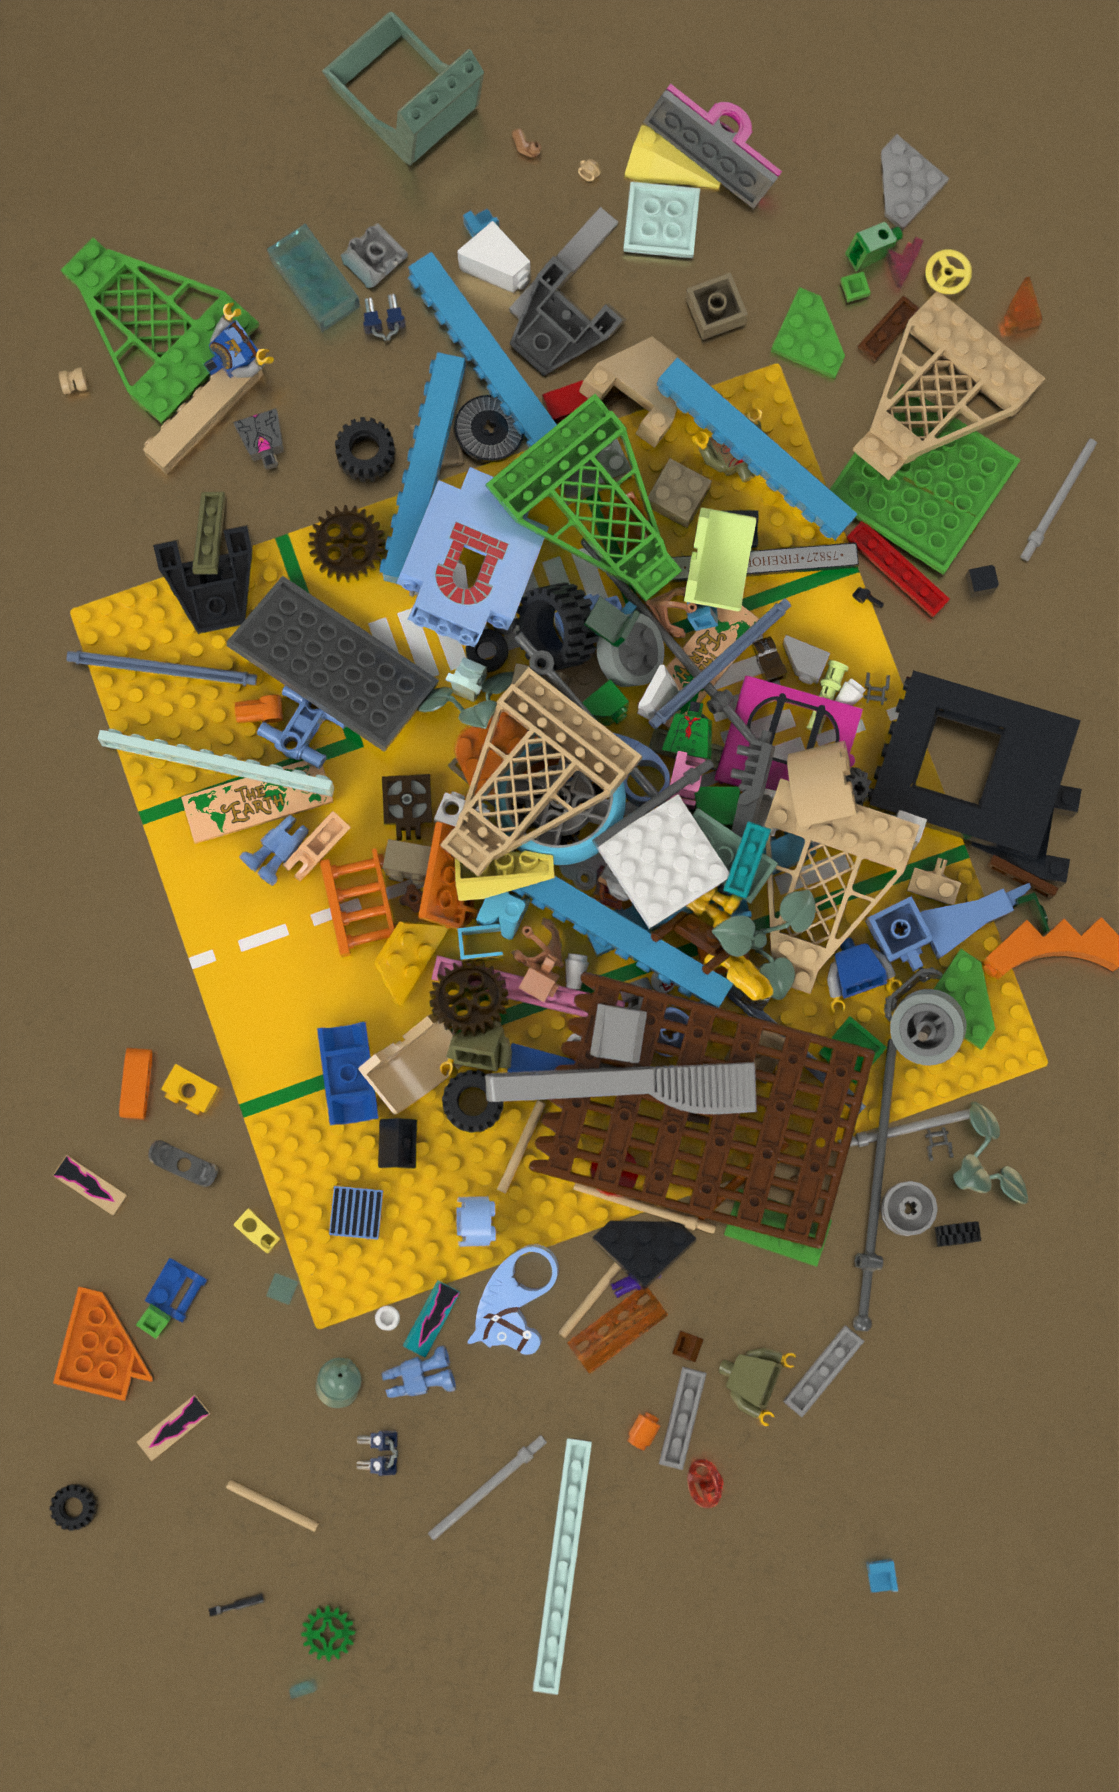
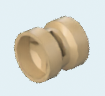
M82 367L75 368L71 372L66 370L59 372L60 384L64 395L71 394L73 390H88Z

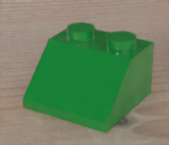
M611 679L582 702L595 719L604 726H610L614 722L619 724L627 717L626 712L628 711L629 701Z

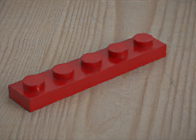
M861 521L846 537L850 543L857 542V549L932 618L949 602L950 598L868 524Z

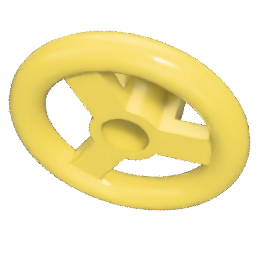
M945 249L936 252L930 257L926 264L925 275L929 285L937 292L956 294L965 289L972 277V268L965 255L956 250ZM946 257L958 259L963 264L964 269H955L954 266L949 265ZM939 260L941 269L938 272V280L936 282L932 269L935 262ZM949 271L952 275L947 276L944 272ZM956 277L964 278L962 282L957 286L944 287L952 285L955 282Z

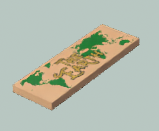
M743 606L741 611L717 608L718 626L696 631L682 649L702 672L754 625L759 618ZM677 657L666 668L676 682L679 691L694 679ZM734 659L725 669H723L714 679L710 681L713 686L719 681V679L723 676V674L728 670V668L736 659ZM701 689L689 701L701 703L707 695L706 691ZM689 701L676 713L687 715ZM674 715L663 724L668 729H670Z
M306 761L282 767L283 770L290 772L301 770L308 776H326L323 766L317 769V767ZM249 778L181 797L195 844L334 803L333 798L330 796Z

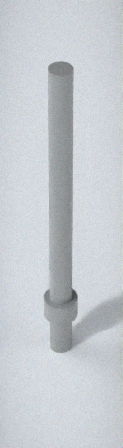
M1089 439L1037 529L1031 532L1027 539L1028 544L1020 556L1023 560L1029 561L1036 547H1040L1044 540L1043 535L1097 445L1095 440Z
M970 1109L888 1128L887 1138L970 1119ZM878 1131L855 1133L856 1135L852 1137L850 1147L857 1145L858 1147L868 1146L870 1142L877 1141Z
M540 1435L528 1447L524 1446L521 1448L513 1460L429 1531L428 1535L433 1540H436L524 1462L527 1464L534 1458L533 1455L547 1441Z

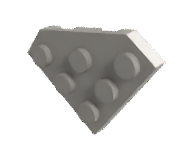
M896 134L881 151L885 217L903 231L948 183L949 178Z

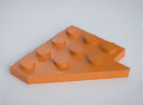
M78 1287L53 1384L126 1401L132 1377L153 1382V1376L104 1292Z

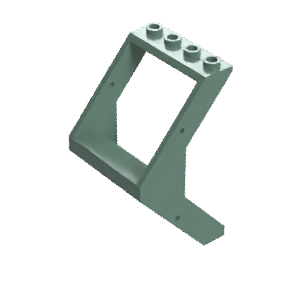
M391 11L322 70L333 89L409 165L414 163L479 105L484 71L470 49L466 50L452 64L447 65ZM402 36L439 75L398 110L396 129L376 119L344 85Z

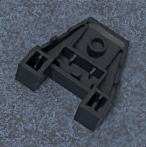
M248 524L223 530L228 553L219 556L218 574H194L192 570L193 560L183 561L179 539L153 545L158 569L169 584L170 589L178 599L198 634L238 626L245 621L253 555V544Z
M1060 785L1036 861L971 841V847L990 857L996 855L1054 886L1062 887L1067 882L1070 859L1046 855L1053 814L1074 817L1078 813L1082 789Z

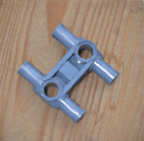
M285 686L282 695L299 703V707L283 731L274 728L264 721L260 725L257 735L274 743L276 749L283 752L287 758L303 759L317 767V769H320L326 760V755L310 748L309 743L322 722L326 719L343 729L346 726L320 708L312 709L311 702ZM290 741L298 743L294 749L289 750L286 748L287 743Z

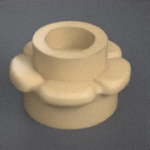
M588 159L587 161L582 160L580 162L578 172L583 179L593 181L600 175L599 165L596 161Z

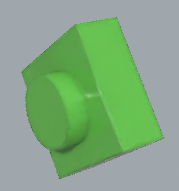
M864 271L841 278L840 282L847 303L870 296L871 292Z
M150 1304L138 1320L136 1326L156 1339L171 1317L153 1304Z

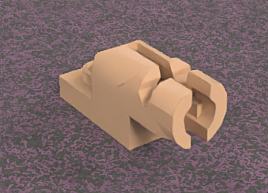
M332 811L283 864L284 868L289 871L301 860L303 866L294 875L298 881H301L351 827Z

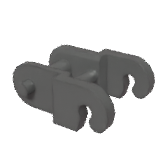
M867 672L864 688L868 690L867 695H864V699H866V703L869 700L881 701V705H883L884 701H887V698L884 697L885 691L889 689L890 675L886 676V683L883 688L872 687L869 684L870 673ZM871 690L882 691L881 696L870 695Z
M942 1127V1131L932 1133L928 1129L927 1134H925V1137L929 1139L930 1145L926 1146L929 1161H933L932 1147L946 1145L949 1157H954L952 1143L947 1140L949 1132L945 1130V1127ZM943 1136L944 1141L933 1143V1137Z

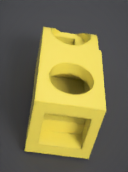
M250 1208L234 1224L240 1232L267 1254L281 1240Z

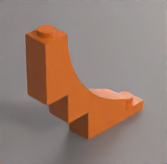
M1102 917L1094 922L1082 935L1064 918L1044 937L1026 920L981 963L984 965V971L990 977H995L997 980L1008 971L1023 963L1051 956H1068L1088 960L1113 972L1119 968V935Z

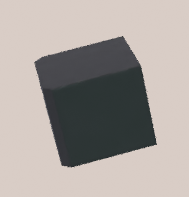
M993 565L969 569L965 575L971 598L993 594L999 586L995 566Z

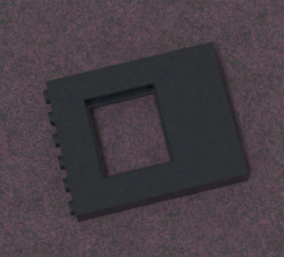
M913 670L912 676L906 677L903 690L906 691L904 699L899 698L895 712L899 713L897 721H892L888 734L892 735L890 743L884 744L881 757H884L882 766H877L873 779L877 780L875 789L870 788L872 792L868 793L869 801L867 802H870L869 808L894 816L901 810L927 819L925 824L927 828L1036 861L1081 720ZM937 717L1001 735L979 805L915 785Z

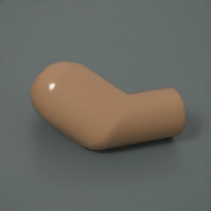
M516 129L512 132L519 153L531 158L539 155L541 151L539 142L526 141L522 129Z

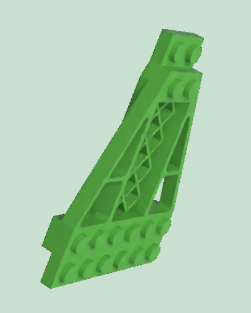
M94 238L61 269L62 274L79 288L129 396L162 425L211 376L203 364L214 357L210 351L209 344L219 320L224 315V305L234 303L231 308L232 313L235 309L241 310V314L238 317H233V321L237 320L248 336L260 326L259 322L226 292L113 250H107ZM138 268L181 283L182 285L172 295L168 296L142 274ZM121 280H134V290H121ZM138 280L148 289H138ZM117 282V290L108 291ZM189 287L219 297L197 320L192 319L175 303ZM134 295V305L122 306L121 296ZM138 295H151V305H138ZM154 295L164 304L154 305ZM105 296H118V306L105 307ZM151 310V321H138V311ZM155 310H167L168 320H155ZM171 310L181 319L171 320ZM96 311L128 339L116 352L113 351L96 316ZM134 311L135 321L122 322V312ZM110 312H118V320ZM171 325H184V334L172 336ZM151 326V337H139L138 327ZM155 326H168V336H155ZM126 327H135V335ZM168 341L167 352H155V342ZM143 342H152V350ZM135 345L154 362V365L133 386H130L118 360Z
M594 394L487 482L485 486L516 523L624 583L630 584L646 602L677 576L682 569L668 554L664 541L660 536L628 438L627 428L612 410L609 411L599 397ZM620 437L623 440L632 470L615 482L595 457L615 439ZM579 470L578 482L566 481ZM583 470L596 471L595 484L582 483ZM631 475L635 477L648 521L619 487ZM599 476L607 485L598 484ZM561 485L559 496L555 489ZM564 485L578 486L577 499L563 498ZM581 487L594 488L593 501L580 499ZM598 488L611 490L610 502L597 501ZM614 494L622 502V504L614 503ZM546 497L551 498L568 519V523L554 535L523 519L526 513ZM565 502L576 503L575 514ZM580 503L593 505L592 518L579 516ZM596 505L610 506L609 519L595 518ZM613 507L626 508L625 521L612 520ZM630 513L636 519L637 522L629 521ZM581 521H591V533ZM595 522L608 523L607 536L594 535ZM612 524L625 525L624 538L611 537ZM629 525L641 527L640 540L628 538ZM569 527H575L601 558V561L592 558L557 537ZM646 532L649 536L644 540ZM595 539L607 540L606 552ZM610 540L623 542L622 555L609 554ZM627 542L640 543L626 555ZM611 558H621V560L615 564Z

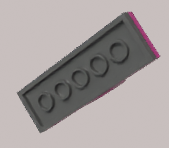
M670 84L643 121L753 209L782 173L780 169L745 143L753 132L752 124L746 112L733 103H715L707 113ZM724 115L732 118L738 124V133H734L719 118Z

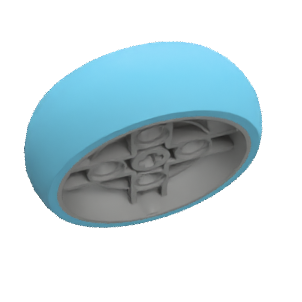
M543 743L529 744L530 756L544 755ZM546 745L547 754L557 753ZM526 749L518 758L526 757ZM560 758L558 765L549 766V771L563 770L562 758ZM542 760L530 761V764L533 766ZM565 760L566 768L570 765L567 760ZM527 762L513 763L514 775L523 774L528 769ZM510 768L502 777L511 776ZM581 771L574 772L573 779L570 782H566L557 793L559 797L564 796L565 802L572 808H576L580 803L596 796L592 782ZM560 775L549 776L550 788ZM546 777L532 778L533 790L547 789ZM529 779L515 780L516 792L530 791ZM498 782V793H512V782ZM622 782L609 799L597 803L587 811L579 813L557 827L536 837V840L533 839L516 849L521 853L523 851L553 855L554 865L575 864L593 857L599 851L592 840L624 817L626 807L624 783ZM530 795L516 797L517 803L524 804L525 808H531ZM513 797L499 799L500 811L513 810ZM542 797L534 799L535 806L541 800ZM555 800L550 801L535 819L533 825L539 828L547 824L550 819H556L568 812V810L562 805L557 804ZM514 814L501 816L502 828L516 827ZM588 822L600 825L585 839L573 844L560 845L562 836L578 832ZM505 832V834H506L508 837H510V836L512 835V833H513V832Z

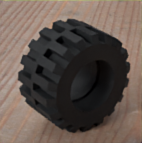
M360 417L361 421L350 420L351 425L345 424L343 432H338V440H335V452L340 468L342 467L346 475L350 474L351 479L356 480L360 478V482H366V479L370 478V482H373L376 476H379L381 479L384 477L385 471L389 472L391 470V464H394V455H396L395 445L390 430L388 428L385 429L381 421L376 423L374 418L370 417V420L366 421L365 417ZM362 440H371L379 445L377 454L367 460H361L353 456L352 449Z
M467 1070L464 1073L460 1072L456 1077L451 1078L449 1084L445 1086L444 1095L442 1096L443 1110L449 1121L459 1130L469 1133L483 1132L485 1129L494 1126V1123L499 1120L503 1112L504 1101H488L484 1112L477 1116H469L459 1107V1097L467 1088L477 1087L486 1094L485 1075L487 1074L483 1073V1071Z

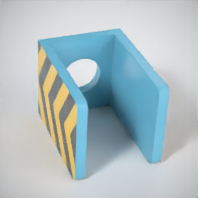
M500 924L458 928L461 962L466 961V963H469L473 960L479 962L504 959L503 952L474 955L464 954L463 935L500 932Z

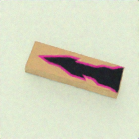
M68 1155L65 1156L53 1174L54 1177L113 1216H115L128 1196Z
M195 1394L139 1439L137 1443L149 1459L154 1461L211 1413Z

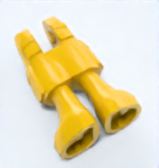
M715 887L686 905V907L698 916L703 913L707 914L713 920V928H715L721 922L732 917L731 915L737 910L743 898L736 895H724L718 892V888ZM710 900H713L720 906H722L724 908V911L711 905Z
M708 954L704 960V965L715 956ZM731 955L716 968L718 969L721 966L727 968V979L737 988H740L753 1001L769 998L773 994V988L769 979L762 975L755 965L746 960L744 956L736 957Z

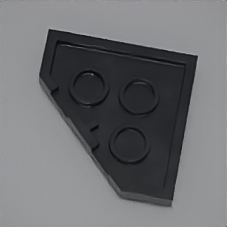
M609 1221L593 1236L592 1241L645 1290L696 1242L697 1238L682 1224L677 1222Z

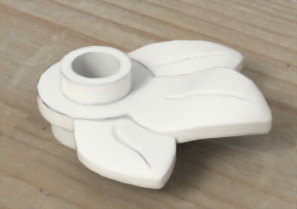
M599 852L587 860L575 864L559 865L564 877L573 880L574 885L578 889L587 891L596 885L597 876L601 874L606 861ZM581 875L587 876V883L581 881Z

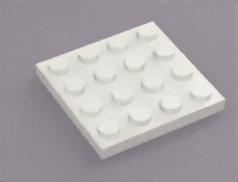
M676 795L634 821L597 848L649 929L726 881L729 876V871L679 795Z

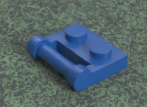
M169 1258L145 1301L183 1323L186 1318V1311L200 1287L204 1286L208 1279ZM187 1277L191 1278L193 1282L178 1308H172L171 1305Z

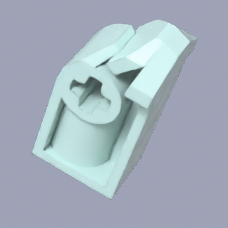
M464 657L454 675L448 673L445 680L451 683L454 694L475 702L482 689L481 686L487 677V667Z

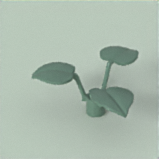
M502 672L489 677L481 686L482 691L486 692V701L480 702L473 707L464 709L453 696H450L453 693L452 688L440 687L434 689L429 694L426 700L419 706L418 711H435L444 706L447 701H451L461 711L458 716L460 722L486 729L497 706V703L490 700L492 694L502 693L509 688L514 672Z
M809 890L794 891L784 897L780 904V915L786 923L782 925L755 930V924L749 917L734 916L721 922L712 930V933L728 954L739 957L748 953L750 949H754L756 953L768 959L769 963L761 965L759 972L769 979L773 988L771 997L776 1000L783 999L794 982L795 970L788 959L779 957L774 960L772 956L762 950L767 943L765 934L785 929L789 926L795 932H803L808 929L815 918L816 905L814 897Z
M972 1101L969 1112L971 1124L981 1136L985 1137V1141L974 1155L968 1154L963 1158L961 1169L953 1175L955 1183L962 1190L969 1188L980 1193H987L991 1190V1180L999 1179L1001 1180V1189L1009 1198L1021 1204L1028 1203L1026 1185L1021 1175L1015 1169L1005 1166L1001 1169V1174L988 1175L977 1157L990 1143L991 1138H999L1000 1127L996 1117L988 1108Z

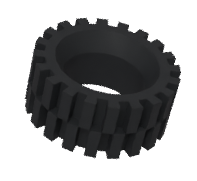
M567 582L529 590L526 593L527 596L521 598L520 603L523 606H518L516 611L520 615V618H515V625H519L520 631H516V635L522 632L537 651L549 652L554 659V671L584 664L585 661L591 658L590 654L595 652L596 647L593 643L598 642L599 636L593 630L584 625L591 612L590 606L593 603L590 598L584 599L586 593L582 589L577 590L578 586L575 584L569 585ZM555 610L559 613L563 623L564 643L560 641L555 631ZM526 653L525 657L530 660V656ZM542 658L538 659L537 666L545 667L546 661Z

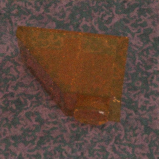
M1030 276L1024 278L1009 304L1006 314H1004L1005 325L1011 329L1012 335L1039 328L1043 321Z

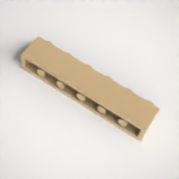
M223 369L210 376V381L204 387L200 386L194 392L193 398L178 408L177 415L172 420L168 419L161 426V431L155 437L151 436L145 442V447L143 448L145 455L167 475L263 376L262 369L255 376L248 378H229Z

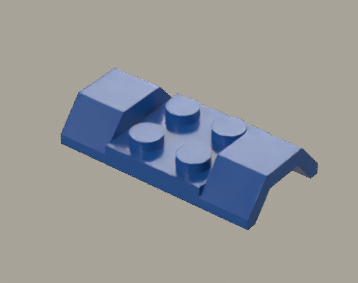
M366 1022L333 1028H317L330 1125H344L378 1119L376 1092L358 1070L360 1066L371 1058Z

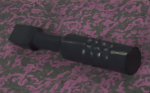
M260 1593L235 1600L232 1604L215 1606L209 1609L210 1617L218 1616L230 1610H241L265 1603L264 1595Z

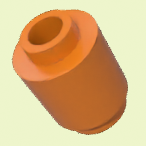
M648 1412L645 1415L639 1414L628 1433L630 1437L627 1441L645 1451L647 1446L650 1447L661 1427L657 1423L659 1418Z

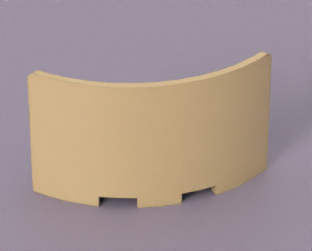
M845 740L788 754L789 782L799 827L858 814L852 782H847L846 775L851 774Z
M428 1015L403 1035L405 1039L403 1042L400 1040L396 1044L392 1043L374 1054L358 1068L393 1114L401 1112L449 1077L450 1069L447 1071V1075L444 1076L440 1071V1066L448 1060L446 1055L454 1034L450 1029H444V1022L438 1024V1016ZM454 1064V1066H456L457 1069H459L461 1066H463V1065Z

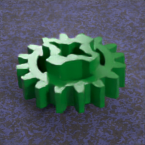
M327 1605L324 1612L318 1607L316 1608V1616L312 1613L308 1615L311 1622H303V1626L307 1628V1631L301 1633V1636L307 1637L303 1646L310 1645L309 1654L317 1652V1660H320L323 1655L326 1656L327 1662L331 1661L332 1655L340 1659V1651L347 1654L349 1649L346 1645L354 1644V1640L350 1638L351 1635L356 1634V1630L350 1629L354 1621H347L345 1618L348 1612L341 1615L339 1613L340 1607L338 1606L334 1611H331L330 1605ZM323 1617V1625L320 1628H313L315 1622ZM334 1618L338 1619L344 1627H339L334 1622ZM327 1625H329L331 1632H335L331 1636L329 1643L327 1635L322 1634L326 1630ZM344 1638L343 1643L334 1649V1642L337 1639ZM314 1639H318L323 1644V1649L314 1642Z

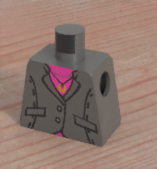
M275 408L234 422L236 431L252 461L262 459L265 469L277 467L279 464L276 454L284 451L277 409Z

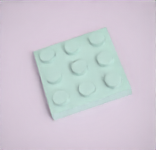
M631 182L624 252L693 258L700 188Z

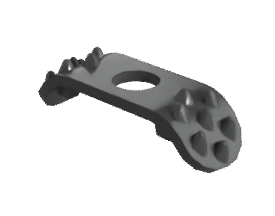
M921 967L920 971H917L891 996L885 998L884 1013L888 1021L891 1022L892 1012L897 1007V1001L919 981L925 983L930 979H941L943 974L933 967H930V969Z
M162 1140L152 1143L149 1149L148 1157L154 1165L197 1185L208 1187L218 1174L217 1165L206 1162ZM182 1158H186L191 1162V1168L186 1172H182L177 1168V1162Z

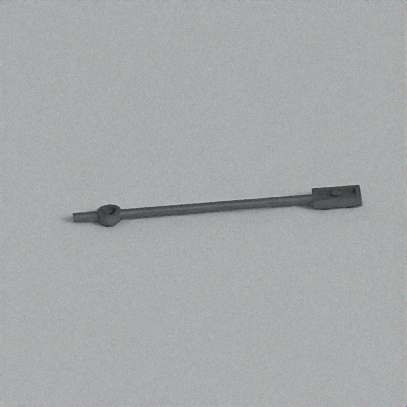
M522 632L519 633L514 639L530 656V669L538 675H546L563 695L595 719L554 671L552 655L547 651H537ZM540 658L546 661V665L543 668L537 666V660ZM637 767L631 771L630 775L650 798L659 794Z

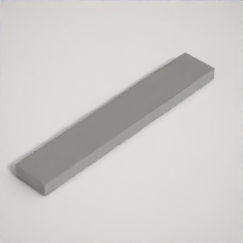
M600 207L557 256L576 272L618 225V221ZM535 280L509 308V311L518 319L522 316Z

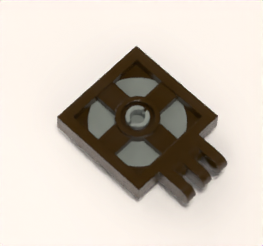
M430 774L382 776L384 825H396L397 841L402 840V831H406V840H411V830H416L415 838L416 840H421L420 824L432 823Z

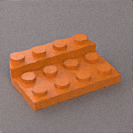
M502 712L491 743L505 755H509L529 730L506 712ZM491 716L486 729L467 726L460 731L455 741L454 754L469 787L493 716ZM491 749L488 752L475 795L504 761ZM560 758L548 759V767L558 764ZM544 760L531 766V773H538L544 769ZM495 787L492 788L488 795L495 794Z
M436 822L418 918L446 926L445 928H465L472 919H477L480 910L474 908L475 900H458L455 858L440 846L455 826Z

